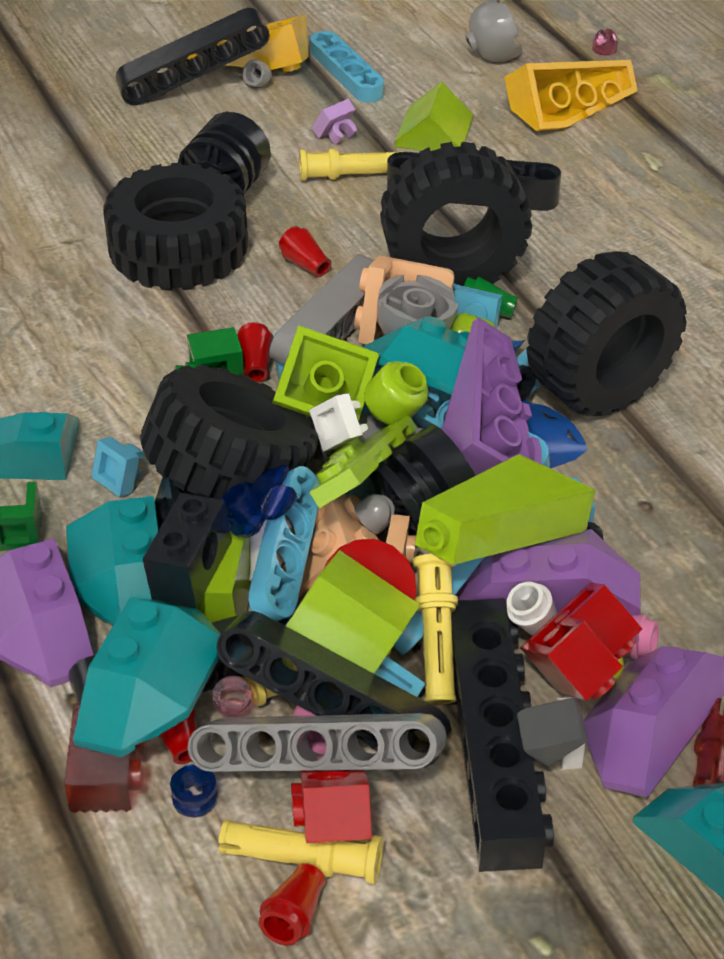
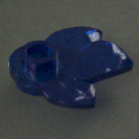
M287 465L265 472L251 486L247 483H239L222 496L220 500H225L230 531L233 535L239 538L251 537L260 532L265 520H275L283 516L295 504L297 492L292 487L282 485L288 474L289 468Z

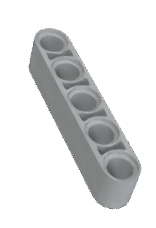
M358 254L277 331L270 346V358L284 365L298 325L343 340L354 329L357 308L359 305L363 306L365 292L359 289L362 271L364 267L369 268V265L374 260Z
M423 713L224 717L195 730L188 742V752L190 759L197 767L210 772L418 769L425 767L442 752L447 736L444 726L437 718ZM410 729H420L428 736L430 742L428 752L420 753L412 749L407 738ZM310 730L317 731L324 737L327 745L325 754H317L308 745L307 738ZM359 730H368L376 737L378 743L376 753H367L358 745L357 735ZM261 731L267 732L275 740L276 751L274 755L265 753L259 746L258 738ZM212 732L219 734L224 739L226 744L224 756L217 754L212 749L210 744Z

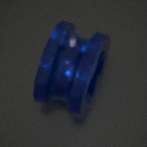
M195 764L184 766L175 772L170 781L173 807L179 814L185 817L196 818L204 816L213 810L218 800L217 782L214 773L202 770ZM195 786L198 792L202 791V793L193 796L192 792L186 789Z

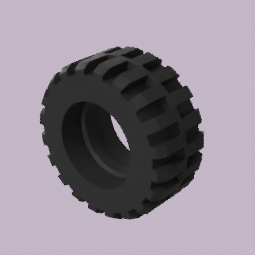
M452 142L441 143L440 149L431 151L430 147L419 152L420 157L416 160L407 159L400 165L402 173L400 175L394 173L387 183L389 191L386 190L381 199V225L390 257L450 269L455 275L454 284L460 286L465 285L468 277L477 279L478 276L494 284L501 279V273L504 271L509 273L517 265L516 256L522 257L528 247L526 239L530 238L533 226L530 220L532 213L520 180L516 172L512 170L510 163L503 156L497 157L494 150L486 146H481L480 150H477L475 143L461 142L460 147H454ZM471 200L488 206L482 220L474 228L461 235L439 237L423 230L429 217L439 208L449 203Z
M171 163L170 166L153 165L145 171L140 169L133 172L130 178L124 177L121 179L116 187L112 188L104 203L103 214L107 246L112 264L126 278L133 282L138 280L142 286L148 288L158 286L161 290L172 291V288L189 290L193 289V286L200 284L203 287L210 285L214 279L219 278L221 280L229 275L231 269L235 270L243 260L248 249L247 213L244 193L232 178L226 174L222 175L219 170L212 167L205 169L200 164L191 163L188 166L181 163Z
M623 251L596 254L594 260L585 259L577 264V269L573 272L567 271L560 278L561 282L555 289L551 288L545 295L546 301L542 308H537L533 317L535 324L528 331L527 340L529 346L526 347L527 359L534 377L573 411L585 416L610 415L611 411L619 412L627 408L629 402H636L643 397V392L649 387L653 388L660 380L658 377L663 370H668L673 362L672 356L674 352L679 351L681 346V333L686 330L687 321L685 315L687 311L680 289L640 258Z
M190 365L182 366L178 370L175 369L167 374L159 384L140 435L142 449L150 465H156V471L163 478L171 479L174 482V486L183 491L188 490L197 496L225 500L226 509L238 508L242 512L254 513L256 510H260L262 513L269 512L278 477L299 466L308 468L318 446V436L311 418H306L304 414L272 404L275 395L272 387L250 380L251 377L243 374L236 375L226 369H210L208 366L197 365L195 368H192Z

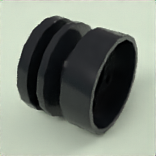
M226 111L216 114L180 152L178 163L188 166L194 163L200 164L205 169L209 167L217 169L222 175L226 174L232 178L245 194L252 186V183L268 167L271 158L270 143L264 131L252 119L241 113Z
M429 424L405 441L410 462L396 450H391L393 453L386 458L387 465L381 461L378 464L379 466L369 475L376 494L384 495L393 502L395 515L410 516L409 535L416 536L423 502L476 476L455 443L442 429L434 424Z

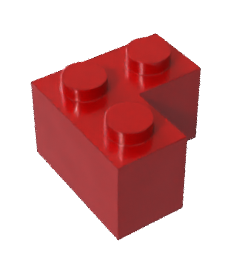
M589 583L529 638L520 649L558 692L587 701L589 698L597 699L614 685L615 679L613 676L623 668L618 659L625 656L635 645L633 638L643 628L605 584Z

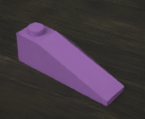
M479 317L473 321L442 430L462 452L475 475L518 454L541 464L542 451L539 440L535 437L530 438L528 433L527 420L532 417L529 404L521 402L517 383L522 380L512 340L509 336Z

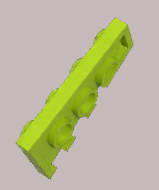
M404 416L363 441L357 438L335 449L336 452L329 457L330 460L322 466L324 469L316 474L318 481L309 492L318 507H323L360 485L379 466L378 464L393 453L390 445L393 448L401 445L406 440L405 436L410 435L417 429L412 418Z

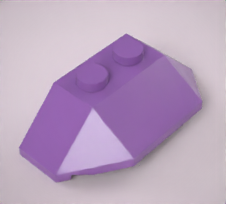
M592 529L585 530L579 534L484 557L455 594L458 600L505 598L507 606V597L515 586L523 582H535L545 586L550 591L558 613L589 583L605 584L631 615H641L640 573Z
M55 539L45 540L4 552L0 556V660L20 671L37 676L39 681L50 687L70 682L68 676L71 667L79 660L94 654L77 595Z
M662 646L630 662L621 675L615 680L614 685L601 697L584 718L588 738L587 744L604 788L643 797L650 795L724 695L723 656Z

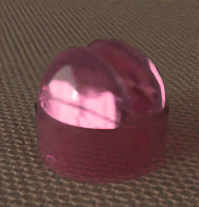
M606 28L605 31L602 29L597 31L593 38V52L599 55H612L617 52L618 38L615 31L610 28Z
M236 675L222 678L214 687L212 694L216 709L227 716H237L244 713L249 708L253 698L250 684L244 678ZM221 690H245V698L221 699Z

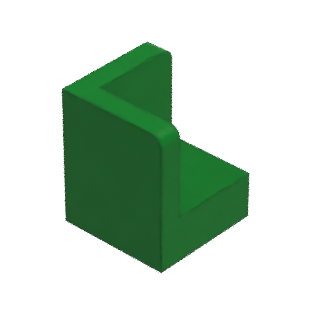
M234 327L187 335L190 363L208 366L209 368L223 366V369L229 370L230 373L244 375L243 353Z
M37 481L27 482L25 505L0 506V551H9L40 542L42 508Z

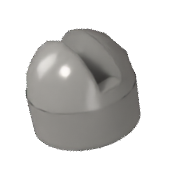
M256 59L247 62L243 69L244 81L250 86H266L272 77L271 68L268 64ZM256 69L261 71V76L255 73Z
M370 495L364 498L354 509L360 522L370 532L377 535L390 525L391 515H395L393 502L384 495Z

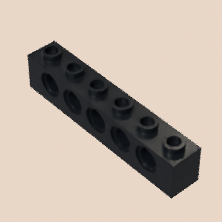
M505 598L458 600L456 610L451 612L454 687L479 872L541 869L543 867L545 847L553 846L554 831L551 814H542L540 804L546 801L543 771H535L533 761L538 760L524 751L517 712L531 707L529 691H521L520 683H524L525 680L523 654H515L513 647L518 646V625L508 618Z

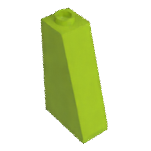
M518 454L423 502L415 545L455 565L579 534L587 530L596 489Z

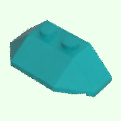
M425 316L363 346V348L379 353L376 364L382 367L388 362L393 361L407 362L417 366L425 375L427 385L452 395L470 332H455L446 328L447 324L444 321Z
M154 496L108 501L66 526L69 575L78 601L96 617L112 626L130 597L151 599L142 559L158 533Z
M129 598L89 665L73 737L74 746L124 757L135 750L136 744L157 737L189 717L219 660L216 645L221 633L199 609L152 599Z
M724 782L668 788L633 816L632 823L724 899Z

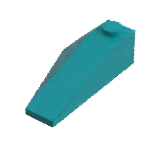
M23 412L0 418V479L66 480L78 432L79 418L68 413Z

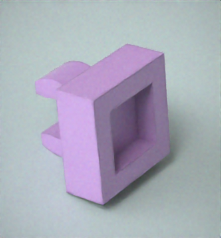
M346 99L323 109L315 121L312 130L319 139L329 135L330 140L335 145L339 144L344 137L340 130L344 131L349 139L353 138L357 127L350 118L356 110L349 99Z

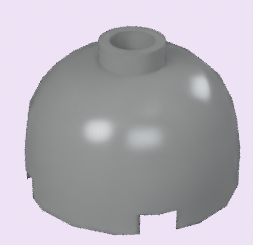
M487 0L476 7L469 19L470 32L465 34V38L471 52L477 50L483 59L498 63L521 56L522 45L515 47L513 39L519 36L518 30L506 3L504 2L499 5L500 0Z
M399 275L386 280L379 289L377 321L384 335L425 316L438 318L447 324L446 328L451 329L456 320L458 302L455 303L454 301L455 293L453 290L439 280L417 275L416 281H404V275Z

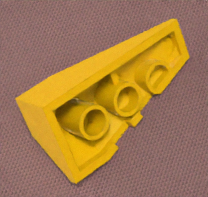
M305 14L266 24L270 35L266 45L225 66L245 67L247 62L256 59L268 64L271 70L282 68L283 72H290L301 68V63L309 57L307 19ZM227 40L220 41L217 45H222ZM192 54L187 59H192L197 54Z
M631 60L526 63L504 77L510 109L535 131L563 130L638 91Z

